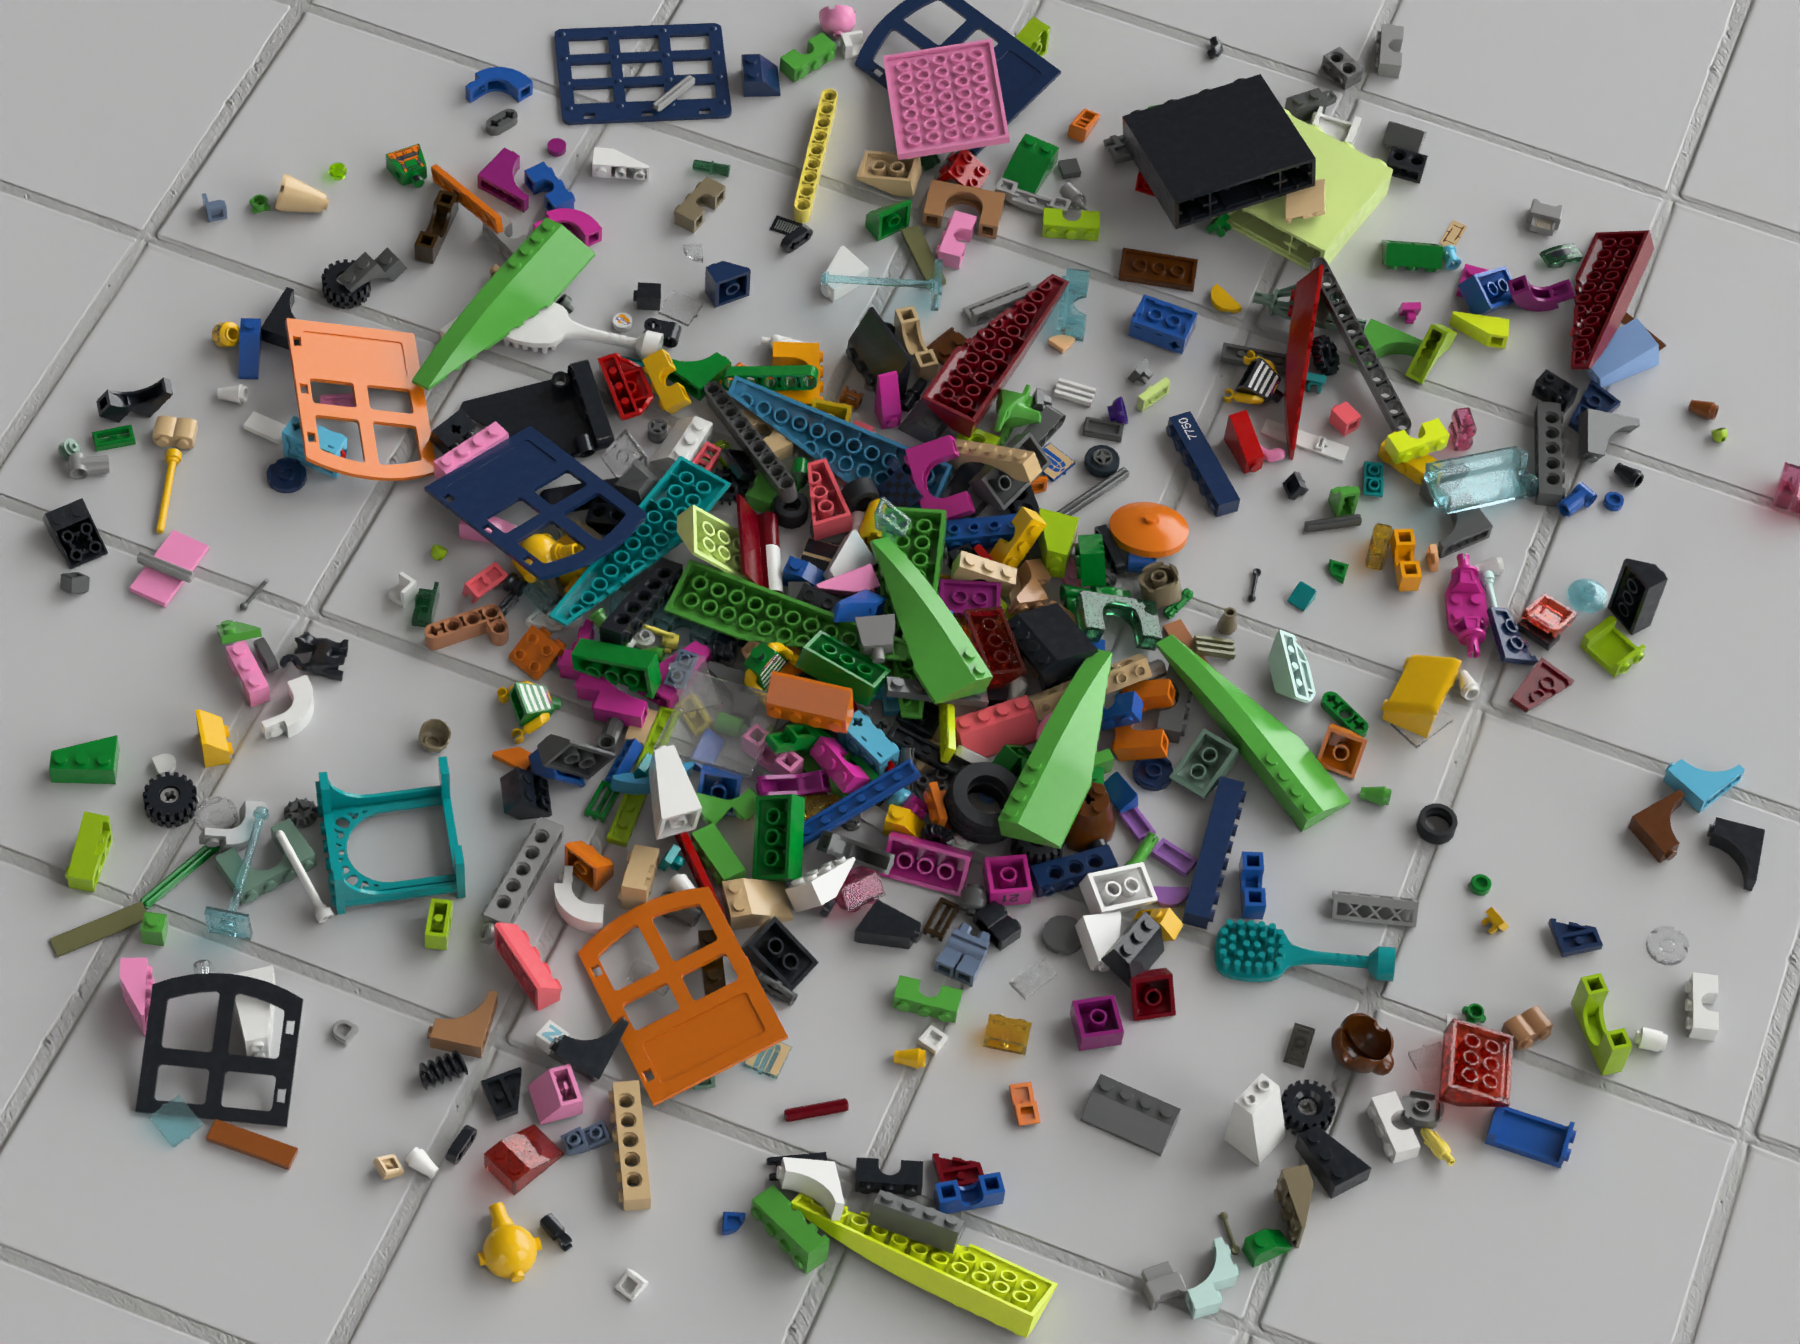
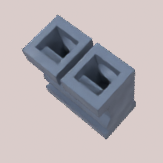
M962 923L958 929H953L942 953L936 959L934 971L953 978L955 974V980L972 987L988 954L990 934L980 931L977 937L970 935L972 927Z

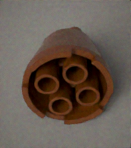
M1092 782L1065 838L1064 844L1067 845V848L1076 852L1086 851L1087 846L1095 840L1105 839L1108 842L1113 837L1115 818L1106 787L1101 783Z

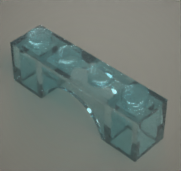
M1067 268L1066 276H1062V278L1069 281V284L1060 298V302H1063V305L1059 306L1058 316H1061L1062 320H1058L1057 331H1061V335L1075 338V341H1083L1086 314L1077 310L1073 303L1087 297L1089 271Z

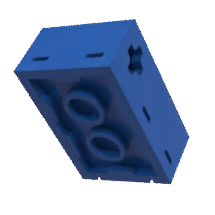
M1144 294L1132 315L1128 336L1182 355L1195 329L1198 313Z

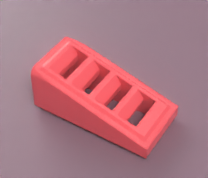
M706 441L692 462L712 472L721 457L719 453L722 449ZM709 451V452H711V453H713V454H715V455H714V456H711V455L707 454L706 452Z

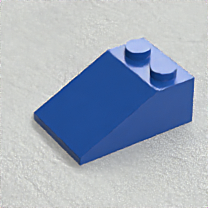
M1506 266L1475 274L1458 284L1461 295L1464 297L1471 314L1485 316L1515 303L1507 283L1512 278Z

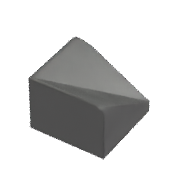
M80 572L62 573L60 588L71 594L88 592L90 577Z

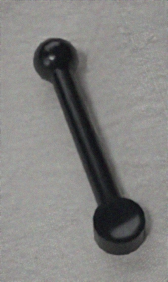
M1258 568L1253 570L1251 595L1248 596L1250 602L1256 600L1255 590L1258 577L1261 575V570Z

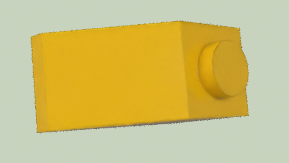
M890 804L882 834L889 836L892 831H897L921 838V829L926 824L910 809Z

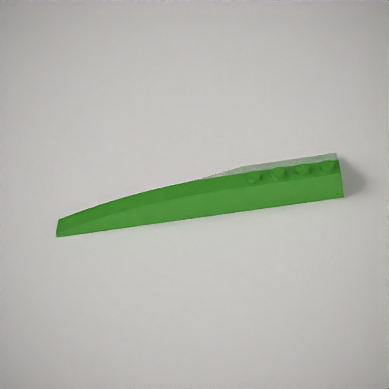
M1172 634L1155 643L1157 649L1231 743L1238 748L1239 753L1301 832L1351 803L1303 740Z
M1098 649L1099 652L1086 658L1060 698L998 818L1002 836L1053 848H1061L1092 784V772H1094V760L1097 754V742L1100 736L1103 706L1105 705V694L1113 657L1112 652Z

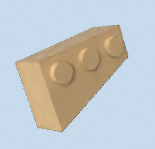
M634 844L633 851H629L627 857L628 866L627 869H624L622 885L618 892V899L621 900L622 909L631 910L649 901L659 863V848Z

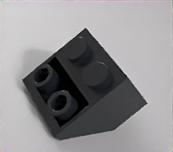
M520 767L514 768L500 778L505 814L518 820L552 816L548 780Z

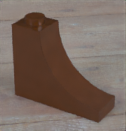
M1680 789L1633 815L1628 826L1659 863L1666 859L1669 861L1677 855L1680 843L1672 831L1670 817L1681 806L1685 794Z

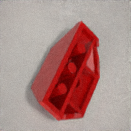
M618 353L597 358L606 390L617 417L624 421L640 416L654 399L642 367L629 359L621 357Z

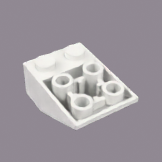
M843 856L834 860L833 863L832 860L820 865L821 869L807 872V877L804 879L800 877L792 881V886L785 889L795 912L821 906L835 898L856 860L855 857L846 859Z

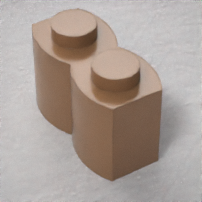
M1534 1006L1522 1014L1507 1020L1503 1024L1501 1032L1516 1051L1520 1049L1526 1050L1534 1044V1041L1547 1039L1551 1035L1553 1024L1539 1006Z

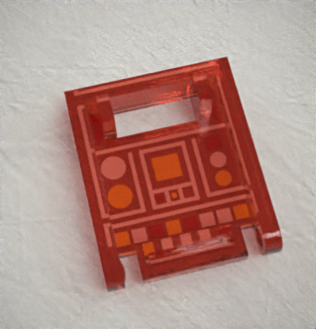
M1543 593L1523 611L1521 617L1523 619L1529 618L1528 622L1548 634L1551 632L1552 636L1556 638L1575 620L1578 613L1555 600L1552 596Z

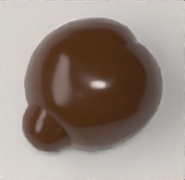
M1364 1013L1350 1014L1333 1033L1331 1039L1332 1052L1339 1064L1345 1069L1357 1073L1373 1072L1380 1076L1387 1075L1393 1069V1036L1388 1028L1386 1030L1382 1029L1375 1018Z

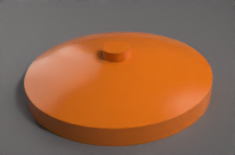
M1135 502L1126 504L1112 514L1109 522V531L1116 545L1128 553L1141 557L1161 558L1179 552L1188 540L1189 527L1183 516L1172 508L1158 503Z

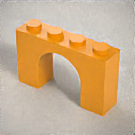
M773 342L772 366L813 365L819 372L817 386L812 390H783L775 392L811 407L813 398L824 400V397L820 396V393H823L824 382L820 381V378H823V366H820V363H823V351H819V343Z

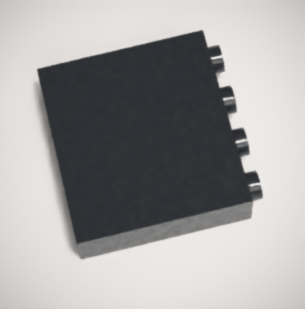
M1261 74L1249 78H1239L1233 83L1213 89H1204L1197 94L1180 99H1171L1164 104L1144 110H1135L1128 115L1122 116L1123 144L1175 229L1315 186L1316 158Z

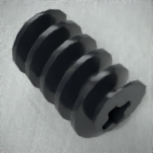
M457 1050L452 1051V1057L445 1053L443 1059L437 1056L435 1063L429 1059L427 1066L423 1062L419 1064L420 1080L426 1091L427 1083H430L435 1088L436 1080L444 1084V1077H447L449 1081H452V1074L460 1078V1071L462 1070L468 1075L465 1061Z

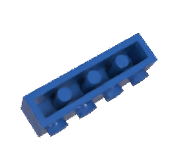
M1016 514L947 520L945 536L947 552L967 543L972 548L978 544H981L983 548H994L1000 538L1010 542L1015 534V527L1011 522Z

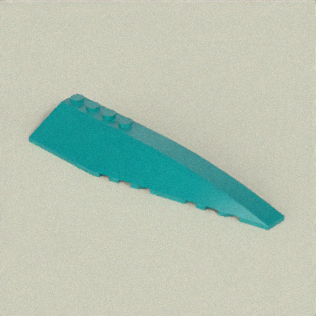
M679 456L638 506L647 513V517L640 527L617 549L590 564L549 614V618L567 627L680 545L683 540L677 533V516L692 505L709 513L731 486V483Z

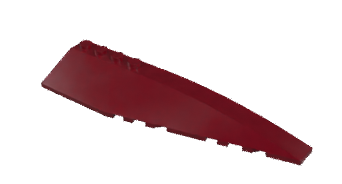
M1051 274L1038 284L1036 289L1029 291L1022 300L1016 301L1010 309L1007 308L990 321L987 327L981 328L974 337L968 338L961 347L958 346L954 349L922 395L921 400L952 430L970 438L997 399L1000 389L1005 387L1037 338L1069 285V281Z

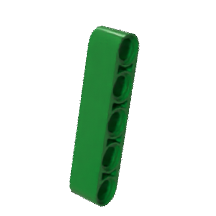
M813 365L731 366L724 370L721 384L728 391L733 381L728 378L734 379L736 375L772 391L812 390L817 386L819 372Z

